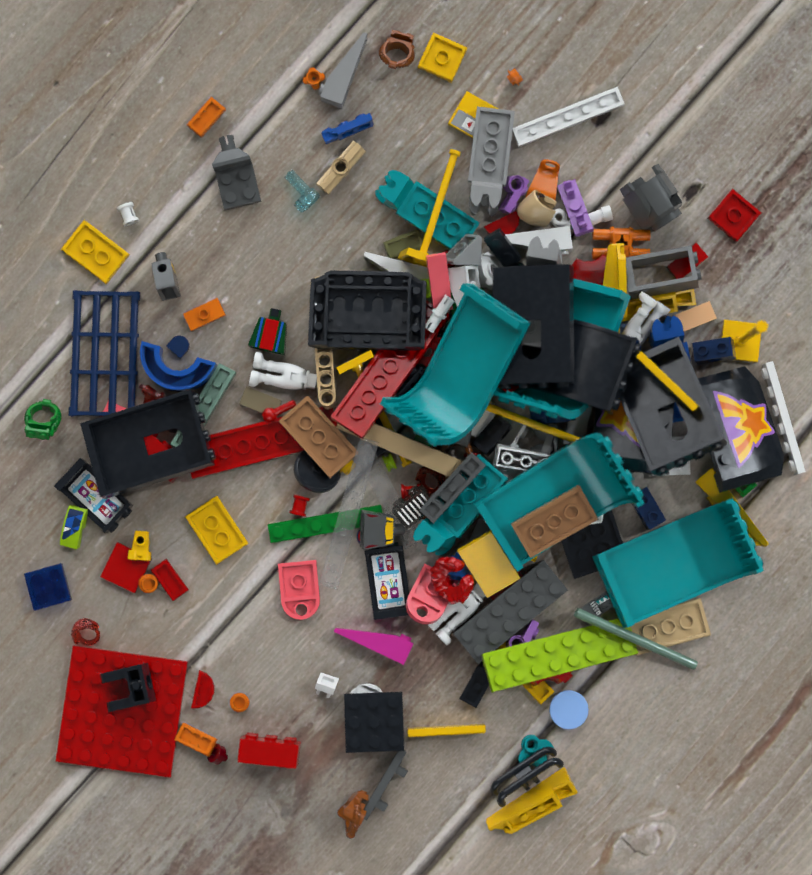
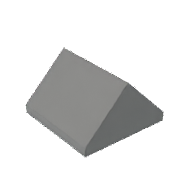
M466 234L446 254L447 264L481 265L482 237L477 234Z

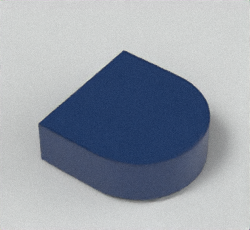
M180 335L172 338L166 345L180 359L190 348L189 341Z

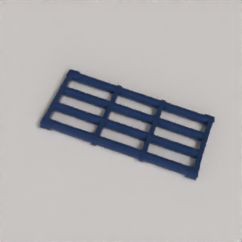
M74 290L72 296L74 300L73 332H71L73 337L72 370H70L71 398L68 416H105L115 413L117 375L129 376L128 408L134 407L136 376L138 375L136 366L140 292ZM82 296H93L92 332H80ZM101 296H112L111 333L100 332ZM120 297H131L130 333H119ZM80 337H92L91 370H79ZM99 337H111L110 371L98 370ZM118 338H130L129 371H117ZM79 375H90L89 412L78 411ZM98 375H109L108 412H97Z

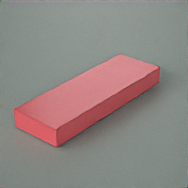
M445 252L426 255L433 309L437 308L445 294L451 298Z

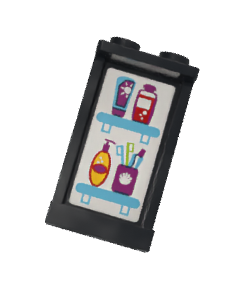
M79 458L54 485L58 491L67 496L77 507L88 509L87 516L104 533L114 532L119 526L118 521L122 517L124 519L127 518L132 512L133 504L122 494L107 499L100 497L92 466L83 458Z
M398 542L392 545H387V548L376 547L364 551L374 620L409 615L406 610L409 587L403 545L399 546Z

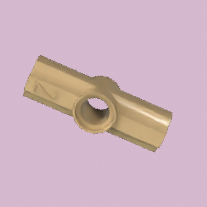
M352 141L339 158L333 161L332 166L319 179L316 185L329 195L340 181L349 174L350 170L366 151L357 142ZM339 164H344L346 169L339 172L336 170V167Z

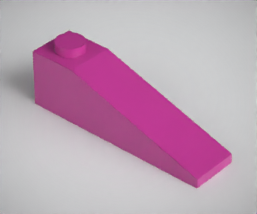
M335 628L334 630L335 633L403 665L414 644L410 642L411 637L402 633L398 636L344 628Z

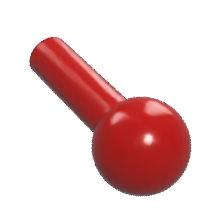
M291 400L275 409L266 408L262 412V418L266 422H273L278 415L294 408L296 403L294 400Z

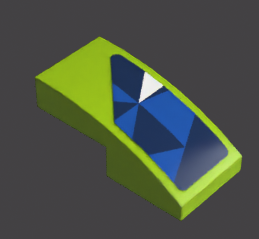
M69 505L59 545L76 550L80 548L82 530L86 527L88 509Z

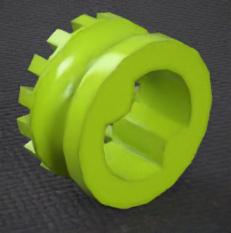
M391 453L387 457L382 456L388 472L392 468L397 469Z

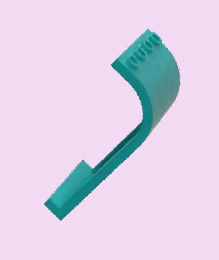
M574 279V319L618 332L631 296L622 290ZM497 387L494 393L495 396L499 397L498 401L509 404V402H513L514 406L525 409V406L530 407V411L541 414V411L546 412V416L557 419V416L566 419L577 418L589 407L586 404L533 388H518L513 392L508 390L505 392Z
M462 284L460 291L464 295L418 383L404 395L399 397H383L380 402L386 408L385 411L387 413L397 416L402 424L413 428L415 434L425 437L432 446L453 444L465 437L475 427L484 414L530 325V322L474 284Z
M600 433L584 436L564 446L474 503L517 572L524 568L523 564L539 554L532 558L529 557L511 523L575 486H580L597 517L624 504L633 503L637 507L644 504L642 491L638 486L634 487L631 482L634 480L628 469L626 471L623 469L621 464L624 462L618 453L614 454L612 451L613 444L608 436L604 438Z
M733 498L704 508L592 556L622 628L633 626L639 621L721 585L764 571L762 567L763 561L755 551V542L749 537L747 524L741 518L739 505Z

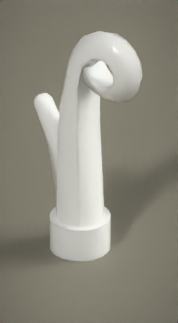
M610 205L601 207V209L588 214L592 226L603 221L613 220ZM560 208L555 209L556 212L551 223L555 227L570 226V229H572L570 220L566 221V212ZM557 214L562 215L561 221L556 220L555 216Z

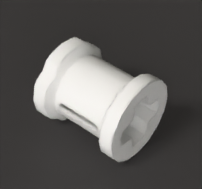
M133 202L117 207V210L122 215L124 226H129L139 221L133 210Z

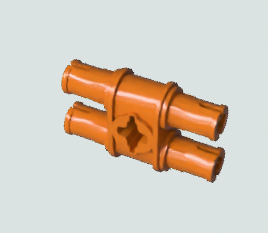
M612 226L610 229H594L592 232V240H609L611 244H617L621 238L622 243L626 244L624 246L626 257L650 253V249L633 248L632 246L633 241H650V230L633 229L632 227L614 228ZM592 248V259H598L602 254L607 256L608 248Z

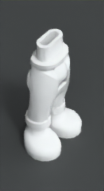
M643 291L639 294V299L642 302L641 308L639 307L637 313L629 320L622 332L624 335L638 338L639 345H642L652 332L654 320H659L660 317L669 314L671 310Z
M256 351L253 361L254 369L282 374V376L264 374L252 370L249 386L256 387L259 383L264 382L266 385L290 390L315 389L317 374H312L309 370L306 372L305 369L290 363L274 362L272 360L268 362L264 359L261 352Z
M478 583L473 586V590L464 603L459 602L451 605L448 602L441 618L435 623L427 624L432 631H435L442 622H445L454 612H457L443 628L435 633L446 645L451 643V632H454L476 612L480 603L483 602L482 599L485 597V594Z

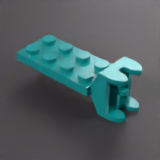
M389 171L388 175L384 177L387 185H380L379 190L375 191L377 199L388 208L397 210L395 214L425 233L437 194L418 181L413 183L408 176L400 171ZM444 199L432 238L451 250L466 234H473L480 222Z
M480 454L477 457L487 466L435 523L426 518L416 528L413 535L414 541L422 540V543L427 545V552H435L437 556L446 554L454 546L456 537L460 538L479 516L480 512L474 503L503 486L509 480Z

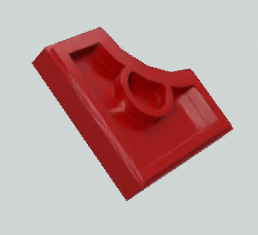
M602 254L593 261H582L576 258L572 264L574 267V279L603 286L607 256Z

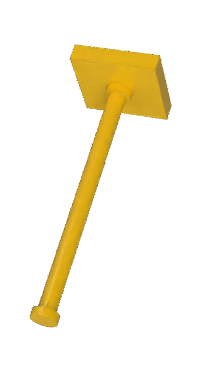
M454 149L449 151L448 164L420 250L408 247L399 253V260L427 267L426 255H429L427 251L457 157H460L461 152Z
M723 320L721 338L731 337L734 340L736 359L733 360L758 362L761 333L767 331L768 324L763 320L757 323Z
M369 350L336 367L339 374L352 369L359 378L363 372L362 363L373 358L374 355ZM383 411L379 416L383 426L394 431L385 411ZM399 455L402 467L413 463L411 460Z
M490 403L486 408V411L571 443L580 439V437Z

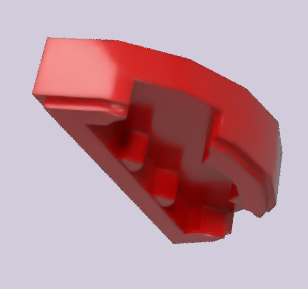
M517 211L485 225L483 228L488 234L498 228L505 235L512 234L519 225L520 217Z
M199 670L191 708L197 709L206 706L212 700L215 693V685L212 678Z

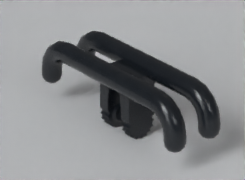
M544 747L539 749L492 783L490 790L493 796H498L497 803L500 807H505V798L523 786L528 791L530 789L529 781L533 780L538 784L540 780L537 776L551 766L556 765L559 768L564 766V762L561 759L550 758L533 770L531 769L530 765L545 755L555 757L557 751L554 748ZM514 776L517 777V781L499 792L498 788Z

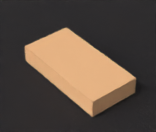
M710 301L674 315L680 319L684 332L717 319Z

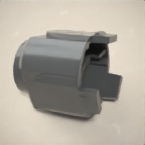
M659 164L651 167L656 174L652 179L645 182L640 177L619 189L624 197L622 199L639 226L642 229L651 227L654 232L682 214L679 209L682 206V200L677 194L678 191Z

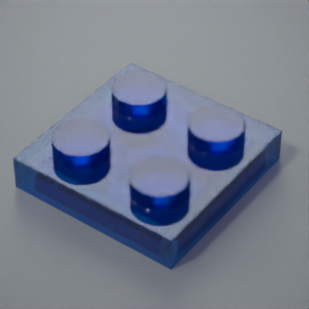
M63 563L24 573L34 611L72 600Z

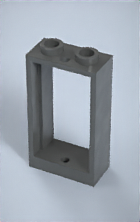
M692 245L626 257V279L629 295L631 296L630 300L639 299L641 291L649 296H656L699 288L698 281L702 280L700 269H696L695 266L698 263L697 252H693ZM689 258L692 276L641 286L635 285L633 267Z

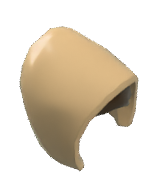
M534 190L517 206V214L522 221L533 226L545 228L556 212L552 209L557 202Z

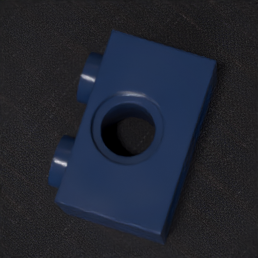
M731 337L692 343L694 361L698 365L736 359L734 340Z
M645 487L641 489L644 495L642 497L644 504L639 507L633 503L631 504L646 530H651L665 522L666 519L649 489Z

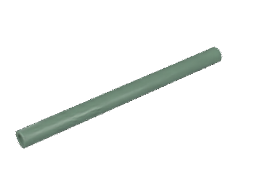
M577 608L574 613V617L690 669L695 670L698 661L587 611Z

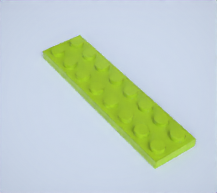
M619 618L609 621L622 627ZM591 625L483 653L481 657L492 693L638 654L636 644ZM631 626L628 627V628H625V629H627V630H629V631L632 632Z

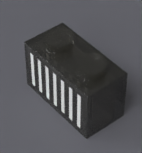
M422 484L418 487L416 485L408 491V495L402 499L401 497L393 503L392 513L408 530L425 516L419 509L432 495Z

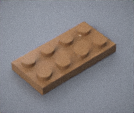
M306 396L279 420V423L330 479L359 454L309 396Z
M577 485L512 522L511 525L529 557L532 558L597 521L598 517L582 489Z

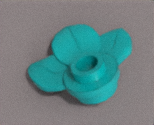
M527 735L521 741L522 751L518 756L519 763L541 748L554 747L546 739L539 740L535 735ZM529 741L533 742L532 748H529L527 746V743ZM547 755L541 757L539 760H537L531 765H533L534 767L539 766L541 763L547 760Z

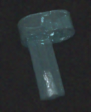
M294 170L287 173L285 176L287 181L302 195L295 202L294 206L303 213L319 199L320 194L314 188L310 189Z

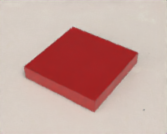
M732 189L707 219L737 242L759 217L761 212Z
M117 542L100 577L136 593L139 587V579L145 575L151 561L129 560L128 550H131V548Z

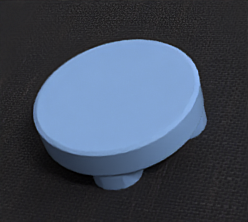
M573 690L558 692L550 702V716L559 727L575 729L581 726L588 716L587 701L580 693Z

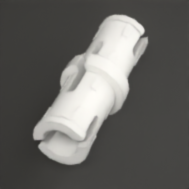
M445 294L437 308L432 310L433 313L426 322L425 328L434 333L442 319L445 320L447 317L446 313L455 301Z

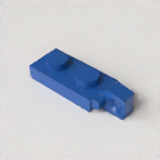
M370 113L360 114L355 120L350 122L344 121L336 128L325 129L321 134L325 143L328 144L368 129L374 123Z

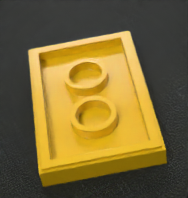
M86 220L82 221L61 248L63 252L106 285L130 255Z
M215 496L185 516L216 565L249 544L218 496Z
M491 530L457 549L487 598L520 579L519 574Z

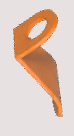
M549 159L541 161L525 198L532 191L537 190L556 200L559 163ZM545 163L553 164L555 167L547 166Z

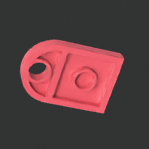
M310 560L278 564L281 603L284 611L294 619L302 620L311 617L316 613L320 605L317 561ZM299 604H304L307 607L305 615H299L296 612Z
M424 564L407 597L406 610L414 621L427 625L435 623L441 618L448 602L435 592L430 575L432 567ZM450 579L452 584L457 586L459 581ZM423 609L427 615L421 617L417 614V610Z

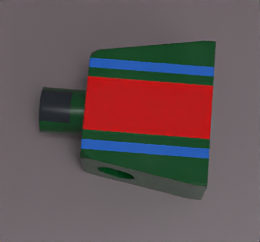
M270 308L268 318L259 317L248 343L250 348L285 356L287 324L279 321L281 310Z

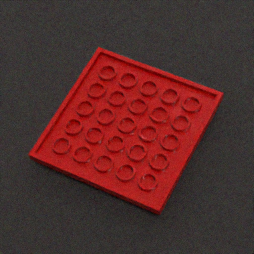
M73 645L56 762L171 778L177 742L174 739L179 728L188 661ZM148 663L156 701L108 712L107 702L127 698L130 695V691L125 678L102 683L100 674Z

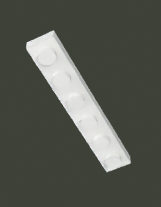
M615 87L514 127L512 132L518 147H521L622 107L625 103L618 87Z
M773 361L762 365L761 374L763 379L767 380V394L769 398H772L774 404L772 405V411L779 421V424H777L778 432L780 435H783V449L785 453H788L790 459L788 466L790 471L794 472V475L804 473L806 471Z

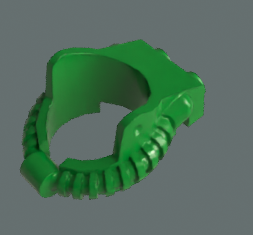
M43 399L42 402H36L27 409L24 416L26 437L49 440L50 437L54 436L61 422L62 415L59 407L52 403V400ZM43 406L50 407V412L54 414L50 418V422L39 423L33 420V415L37 411L42 410Z

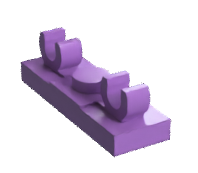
M567 180L563 184L557 185L575 237L593 232L594 228L576 180Z

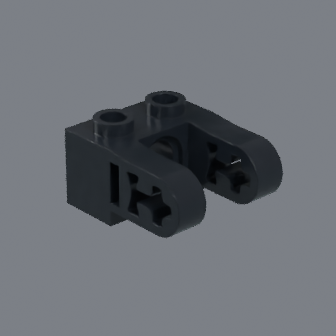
M148 663L100 674L102 683L125 678L130 691V695L127 698L107 702L108 712L156 701Z

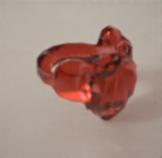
M140 384L139 386L140 391L145 396L143 404L165 397L164 392L159 393L150 385Z
M425 466L419 469L415 478L416 481H420L422 489L430 494H434L446 481L443 474ZM427 473L436 477L438 481L436 488L432 489L426 485L425 477Z
M88 618L79 619L75 622L71 630L74 644L77 645L79 642L87 646L96 644L101 636L99 624ZM91 629L96 632V637L92 640H86L79 631Z

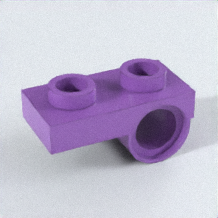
M519 175L507 176L506 187L503 188L508 193L498 210L504 214L513 212L518 206L517 201L520 196L526 193L529 180ZM513 179L517 183L515 189H513L511 186V182Z
M532 619L527 624L522 636L515 635L509 638L506 642V647L512 646L513 640H517L522 644L529 642L531 638L535 639L539 632L537 628L539 623Z

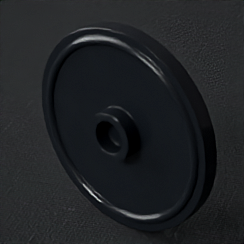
M305 450L297 456L294 462V474L297 481L302 487L311 492H328L339 482L340 471L330 479Z

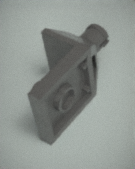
M227 135L228 145L225 137H220L219 142L222 152L218 153L212 166L216 174L224 210L261 202L250 155L235 147L233 135Z

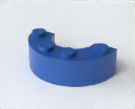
M141 341L140 358L145 372L155 383L170 391L182 392L200 388L209 381L218 366L215 362L197 357L194 364L188 369L181 371L172 370L164 363L162 357L163 348Z

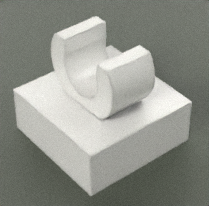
M320 673L315 689H317L316 694L319 695L320 691L327 693L326 698H329L334 694L339 678Z

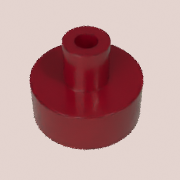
M215 744L210 757L207 756L208 761L219 765L222 761H227L226 748Z

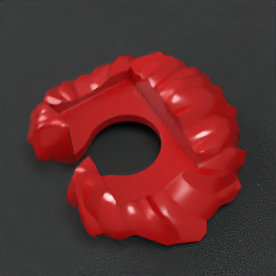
M441 557L436 560L435 565L430 569L431 581L435 587V592L442 596V599L450 602L451 605L459 602L464 603L473 590V575H465L460 580L459 585L454 586L447 575L449 572L461 571L465 563L454 557Z

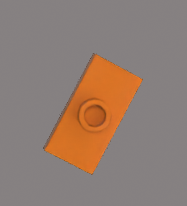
M211 96L187 123V126L202 138L222 116L226 108Z
M218 298L183 313L191 332L226 316Z
M182 723L174 740L210 757L218 739L186 723Z

